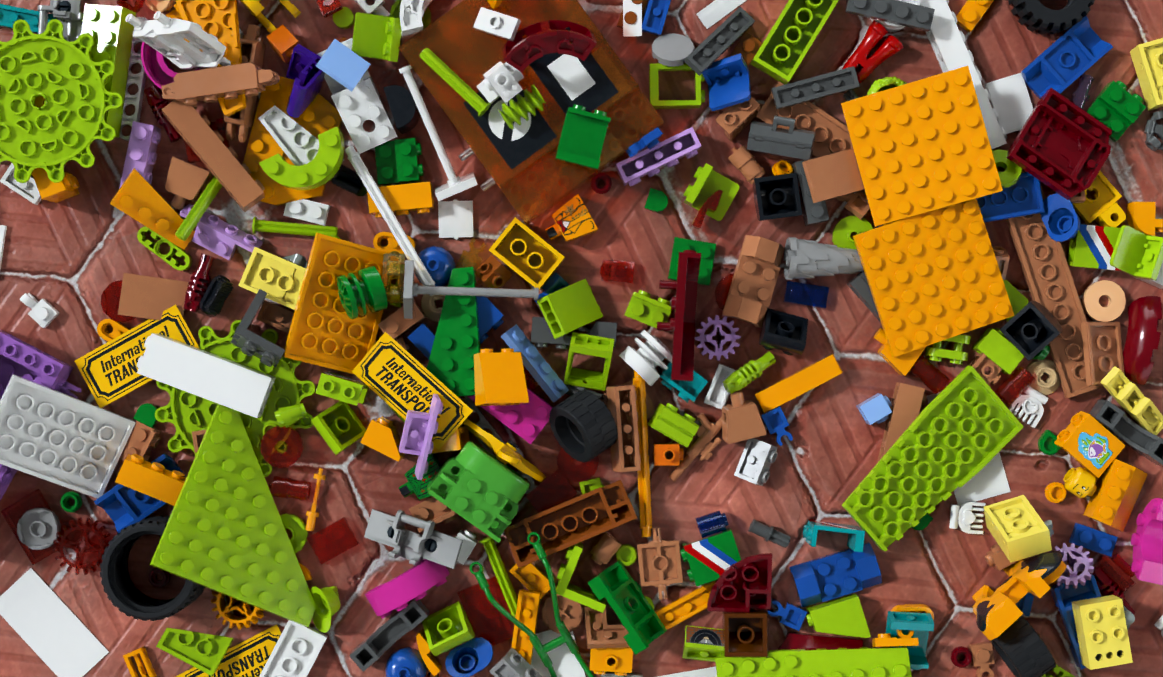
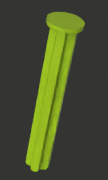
M429 48L424 49L420 53V58L478 112L479 117L490 108L491 103H486Z
M213 176L176 231L175 235L179 239L187 240L221 189L222 185L215 176Z
M257 217L253 218L252 223L253 234L260 231L315 236L316 233L327 236L338 235V228L333 226L258 220Z
M488 536L481 539L479 543H482L511 615L515 617L518 598L494 539Z

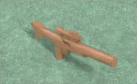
M704 413L696 417L701 423L696 432L699 438L685 452L688 455L682 460L680 466H677L668 476L675 482L699 454L701 455V461L704 459L708 460L713 455L711 451L722 442L719 437H716L713 443L711 442L722 429V416L715 424L710 423Z

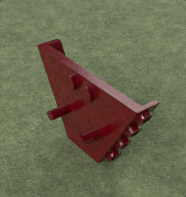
M694 250L679 252L677 281L660 280L659 289L676 290V297H672L671 310H675L674 318H670V322H657V330L674 331L671 380L693 381L696 302L701 253H697Z

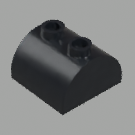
M391 85L384 87L397 129L401 134L411 131L417 125L420 118V113L412 94L401 86Z
M797 173L754 178V202L759 221L802 215Z
M1030 301L1000 331L1030 361L1062 333V327L1048 309L1036 301Z
M767 308L760 332L759 345H762L767 350H782L787 355H802L806 346L808 319Z

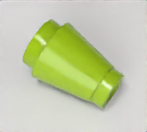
M303 403L278 408L279 410L274 412L280 428L284 426L287 428L307 415Z

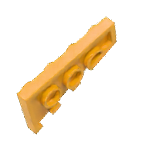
M133 168L110 204L185 250L192 240L195 231L193 230L185 241L175 235L184 221L183 218Z

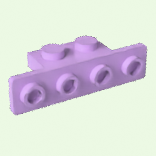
M188 204L180 211L179 215L186 218L194 205ZM207 212L203 214L197 223L192 242L227 260L233 257L237 245L252 253L254 247L260 248L263 244L254 235L247 234L235 225L228 224L219 217Z
M433 394L429 413L408 410L398 450L400 453L418 455L415 468L417 480H422L423 474H426L428 471L427 457L428 454L432 453V437L438 430V422L436 420L438 414H441L443 409V402L438 394Z

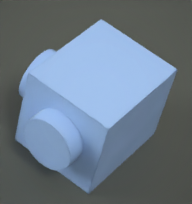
M880 393L856 406L866 424L869 425L875 422L878 424L884 422L889 418L888 415L892 413L890 409L892 404L889 398Z

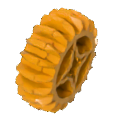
M212 591V595L217 597L211 600L212 604L217 605L212 608V611L219 612L216 615V619L224 618L222 621L223 625L229 621V628L232 629L236 624L238 630H241L243 624L246 628H249L251 623L255 625L258 623V618L262 619L264 617L262 611L265 610L255 607L252 611L250 604L242 602L233 606L237 599L230 597L229 605L226 606L225 595ZM239 610L242 614H245L246 616H236L232 614L230 611Z

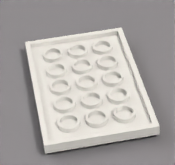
M12 374L0 400V464L94 498H99L105 491L136 422Z

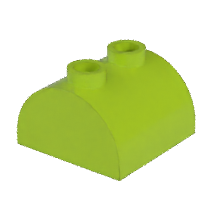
M342 401L334 404L311 420L335 456L361 439L366 432V428L348 403Z
M459 601L429 615L422 621L429 649L434 656L448 652L452 648L475 637L470 620Z

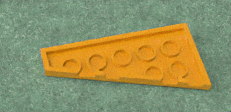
M175 0L183 20L197 23L202 27V30L216 36L218 41L226 46L223 57L230 60L231 65L242 64L236 0ZM245 94L238 95L237 99L217 98L224 115L227 117L246 108Z

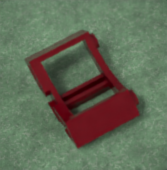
M544 20L526 26L516 33L513 41L508 40L502 47L503 60L520 72H523L535 60L550 53L567 54L585 61L597 42L593 31L583 25L566 20Z

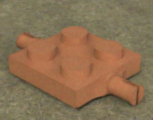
M653 527V540L647 543H637L641 587H658L659 600H663L662 591L664 599H668L666 586L673 583H683L679 540L667 541L662 539L661 527H657L658 535H656V527Z

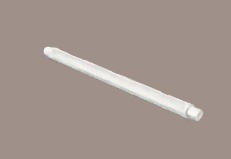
M353 145L345 149L348 155L347 159L361 178L362 183L388 224L408 260H414V270L422 285L435 286V281L431 278L373 177L368 172L359 152H356Z

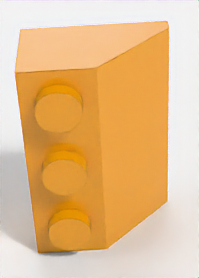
M1114 459L1099 477L1096 484L1097 489L1091 496L1083 515L1123 532L1148 474L1134 466Z

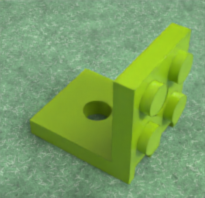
M580 542L568 547L565 554L567 562L566 564L561 563L557 573L559 581L556 586V593L603 613L606 607L605 597L598 600L593 592L569 583L583 550V543Z

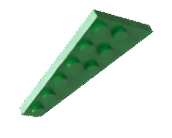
M475 267L453 268L448 287L476 288ZM446 295L427 370L457 397L475 395L474 354L480 353L477 296Z

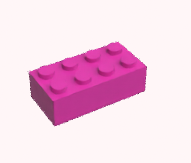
M528 387L529 403L481 406L529 444H532L548 423L550 411L553 408L552 405ZM475 395L467 396L475 402Z

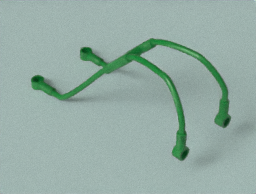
M531 532L527 540L534 547L539 560H542L545 566L551 590L556 626L561 634L558 638L542 645L536 634L494 599L488 588L489 584L483 573L484 568L482 564L473 562L470 565V572L475 575L481 589L484 590L491 604L530 636L529 640L544 666L548 668L551 677L557 676L547 652L564 643L567 644L571 653L575 655L587 676L594 677L578 652L579 649L565 623L560 619L553 573L538 533ZM537 536L538 540L534 543L531 542V538ZM479 565L480 570L478 572H474L473 568Z

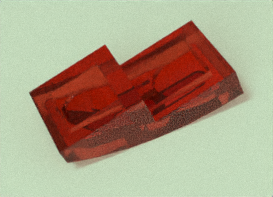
M722 190L716 191L707 199L698 211L691 227L699 230L707 210L713 213L716 211L723 192Z

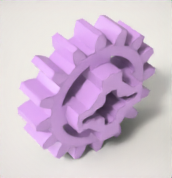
M715 315L713 321L710 317H707L708 323L700 322L703 328L696 329V332L700 334L698 337H695V340L700 341V344L696 347L703 348L701 354L705 355L708 353V359L710 360L713 356H716V360L720 361L721 355L728 359L727 353L735 354L732 348L740 346L736 343V339H740L741 336L735 334L739 328L732 327L734 324L733 320L727 323L726 316L719 320V316ZM721 324L726 326L731 334H726L722 330ZM713 325V330L709 334L704 335L706 329ZM716 332L723 336V340H719V344H717L716 340H712V336H715ZM727 341H731L729 347H728L727 349H725L724 351H722V350H723V347H722V346H723ZM704 342H709L713 345L714 352L708 349Z
M1063 543L1061 549L1055 546L1054 551L1060 550L1062 552V561L1067 564L1068 560L1070 566L1073 567L1072 571L1069 565H1067L1064 573L1057 579L1058 586L1064 583L1065 589H1068L1069 585H1073L1077 589L1078 583L1084 586L1086 583L1085 579L1091 580L1092 575L1090 573L1094 572V567L1091 565H1093L1094 560L1088 558L1090 555L1089 551L1083 553V546L1077 549L1074 543L1070 547Z

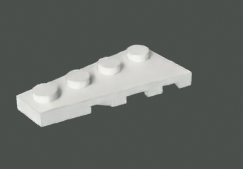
M274 105L258 118L294 165H305L315 158L319 150V140Z

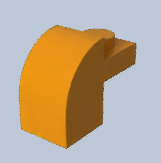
M1156 202L1127 203V222L1130 227L1149 236H1155V233H1163V219H1155Z

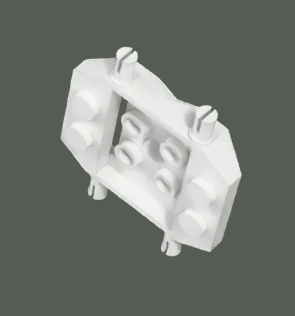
M160 11L154 14L155 20H139L133 14H128L125 19L126 22L134 26L132 34L134 38L137 37L167 57L180 69L214 68L218 64L221 66L231 65V61L223 57L226 46L219 42L216 36L202 30V27L197 23L170 18Z

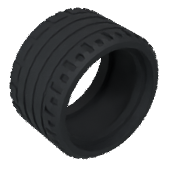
M170 516L150 517L122 529L109 542V546L105 548L104 555H102L103 561L100 564V577H102L101 584L104 587L103 590L107 593L109 601L111 600L113 605L119 608L120 612L125 613L129 617L133 616L134 619L156 621L171 617L194 602L203 593V589L206 588L186 579L184 587L175 598L158 600L141 593L130 579L128 557L134 543L145 534L162 536Z

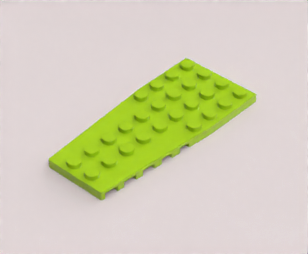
M968 365L923 409L845 500L842 507L865 530L866 534L881 550L887 551L889 545L895 540L899 541L904 536L903 533L919 524V520L923 516L933 512L937 504L942 500L946 501L952 495L951 492L957 487L961 488L981 471L1024 426L973 366Z
M906 646L896 648L860 647V649H788L768 651V657H715L717 677H912L909 652Z

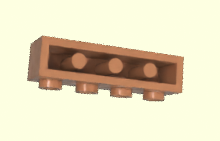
M635 385L606 386L608 409L615 420L618 433L616 443L611 446L612 471H640V437L637 425L638 413L636 410L637 395Z

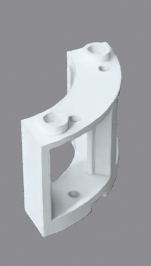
M401 0L400 40L402 46L422 41V18L433 0Z

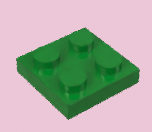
M674 237L668 279L677 280L679 252L694 250L697 253H701L698 284L709 286L716 244Z

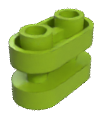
M960 334L943 340L954 342V351L941 349L942 341L934 343L933 348L926 347L925 355L929 356V360L942 362V358L950 359V363L962 365L963 361L968 360V353L962 352L963 344L970 345L971 336Z

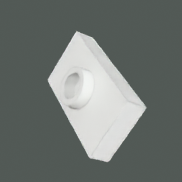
M481 7L473 27L476 30L513 41L521 21L518 18Z

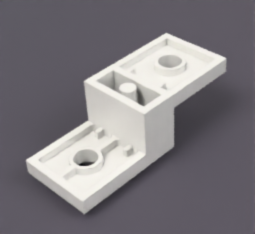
M353 38L341 43L351 50ZM326 50L317 53V55L322 57ZM368 69L352 92L325 73L324 78L332 93L333 102L359 154L398 137L379 98V92ZM372 120L375 123V129L371 132L366 131L363 128L364 121Z

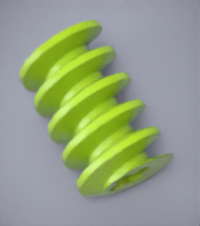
M531 85L532 93L525 89L523 91L524 97L517 94V102L510 99L509 107L502 103V111L498 109L510 129H514V121L521 125V117L528 121L529 112L536 116L535 108L544 111L543 103L545 101L535 85Z

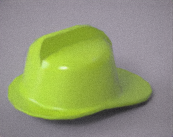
M314 586L310 590L316 605L312 619L316 628L326 633L331 628L332 616L341 607L338 588L331 586L320 589Z

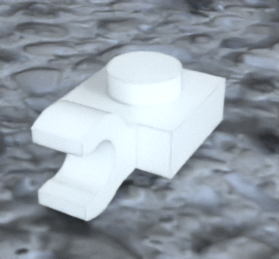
M25 293L20 298L26 306L32 309L28 315L42 328H46L60 314L46 299L38 301L30 293Z

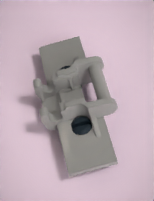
M50 0V6L38 5L37 10L40 11L38 34H42L46 30L49 12L53 14L54 18L62 22L65 40L72 42L81 35L84 13L81 12V0Z
M372 509L364 535L365 538L393 547V551H390L388 554L389 557L409 559V564L414 566L421 564L423 559H427L455 569L463 543L461 539L436 531L434 529V521H424L407 515L402 510H398L396 516H392ZM405 524L424 529L423 535L405 529Z

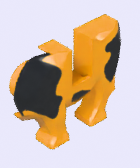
M1060 550L1042 553L1027 560H1020L1003 569L1009 578L995 592L988 585H984L972 596V599L976 602L972 607L973 613L976 615L977 626L988 640L998 638L1023 615V612L1015 605L1028 592L1041 598L1051 589L1048 585L1056 581L1064 573L1067 565L1062 561L1063 555Z

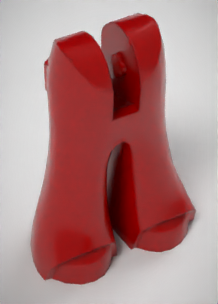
M875 20L870 24L864 39L842 68L861 65L862 68L856 73L859 84L881 63L904 48L897 38L888 35L876 51L867 59V55L874 46L888 33L885 27Z

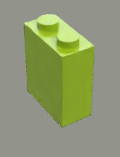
M586 278L537 300L554 339L603 317L601 308L597 304Z

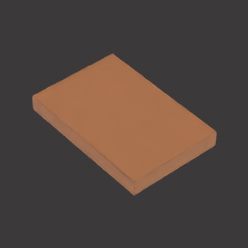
M854 149L802 162L813 203L865 190Z
M124 273L118 315L161 320L163 311L176 305L184 319L185 309L183 307L189 282Z
M1082 322L1086 385L1103 386L1101 380L1114 366L1124 373L1120 322Z

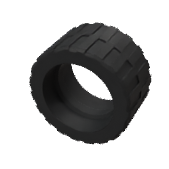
M580 390L550 411L549 421L555 438L564 451L577 461L589 462L617 441V426L612 413L599 397L589 391Z
M1022 615L998 638L990 640L1000 657L1016 677H1042L1056 667V662L1047 646Z

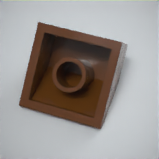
M750 610V613L722 612L725 657H768L767 613L765 610Z

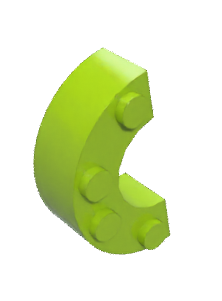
M336 126L317 135L319 150L315 158L308 164L301 166L290 165L280 154L259 162V164L271 179L282 186L294 190L318 188L330 181L341 167L345 153L343 134Z

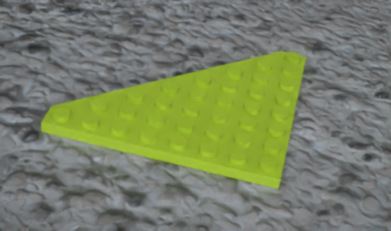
M219 404L216 406L150 565L302 626L309 627L316 605L238 412Z

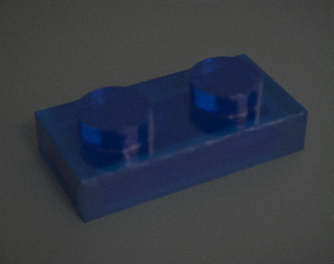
M786 281L783 302L826 308L829 287Z

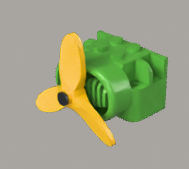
M466 419L463 425L493 450L497 456L494 457L479 445L469 441L457 456L449 457L427 485V490L431 496L499 543L501 541V534L508 525L510 526L512 519L517 514L518 502L530 487L527 480L506 464H511L522 473L529 475L539 482H543L546 477L538 468L516 452L517 448H519L517 444L510 439L504 444Z

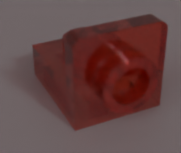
M603 260L600 267L601 281L633 283L635 262Z

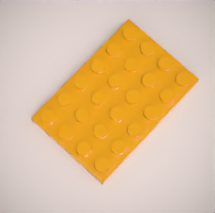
M316 233L284 348L285 352L282 356L354 374L352 373L354 368L374 346L383 310L371 312L366 305V315L360 316L358 313V318L350 319L339 298L337 277L345 275L347 278L348 273H353L358 279L359 270L374 266L381 276L387 295L398 255Z

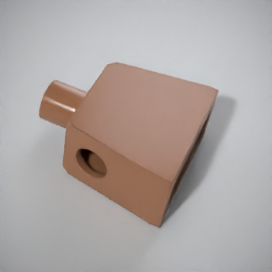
M172 156L165 185L166 191L175 194L170 206L182 210L187 199L196 202L214 175L207 170Z
M742 391L730 394L732 404L722 407L723 440L728 444L767 435L756 404L751 400L744 401Z

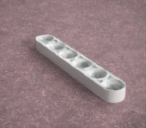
M137 17L139 20H148L145 17ZM133 37L120 129V138L129 141L130 135L124 136L122 128L125 125L132 127L133 121H140L146 81V72L142 65L141 53L134 51L135 44L142 42L137 37ZM135 63H140L142 66L141 72L138 74L131 72V66ZM131 84L138 85L139 90L135 95H130L128 92V87ZM129 104L135 106V113L131 116L125 113V107Z

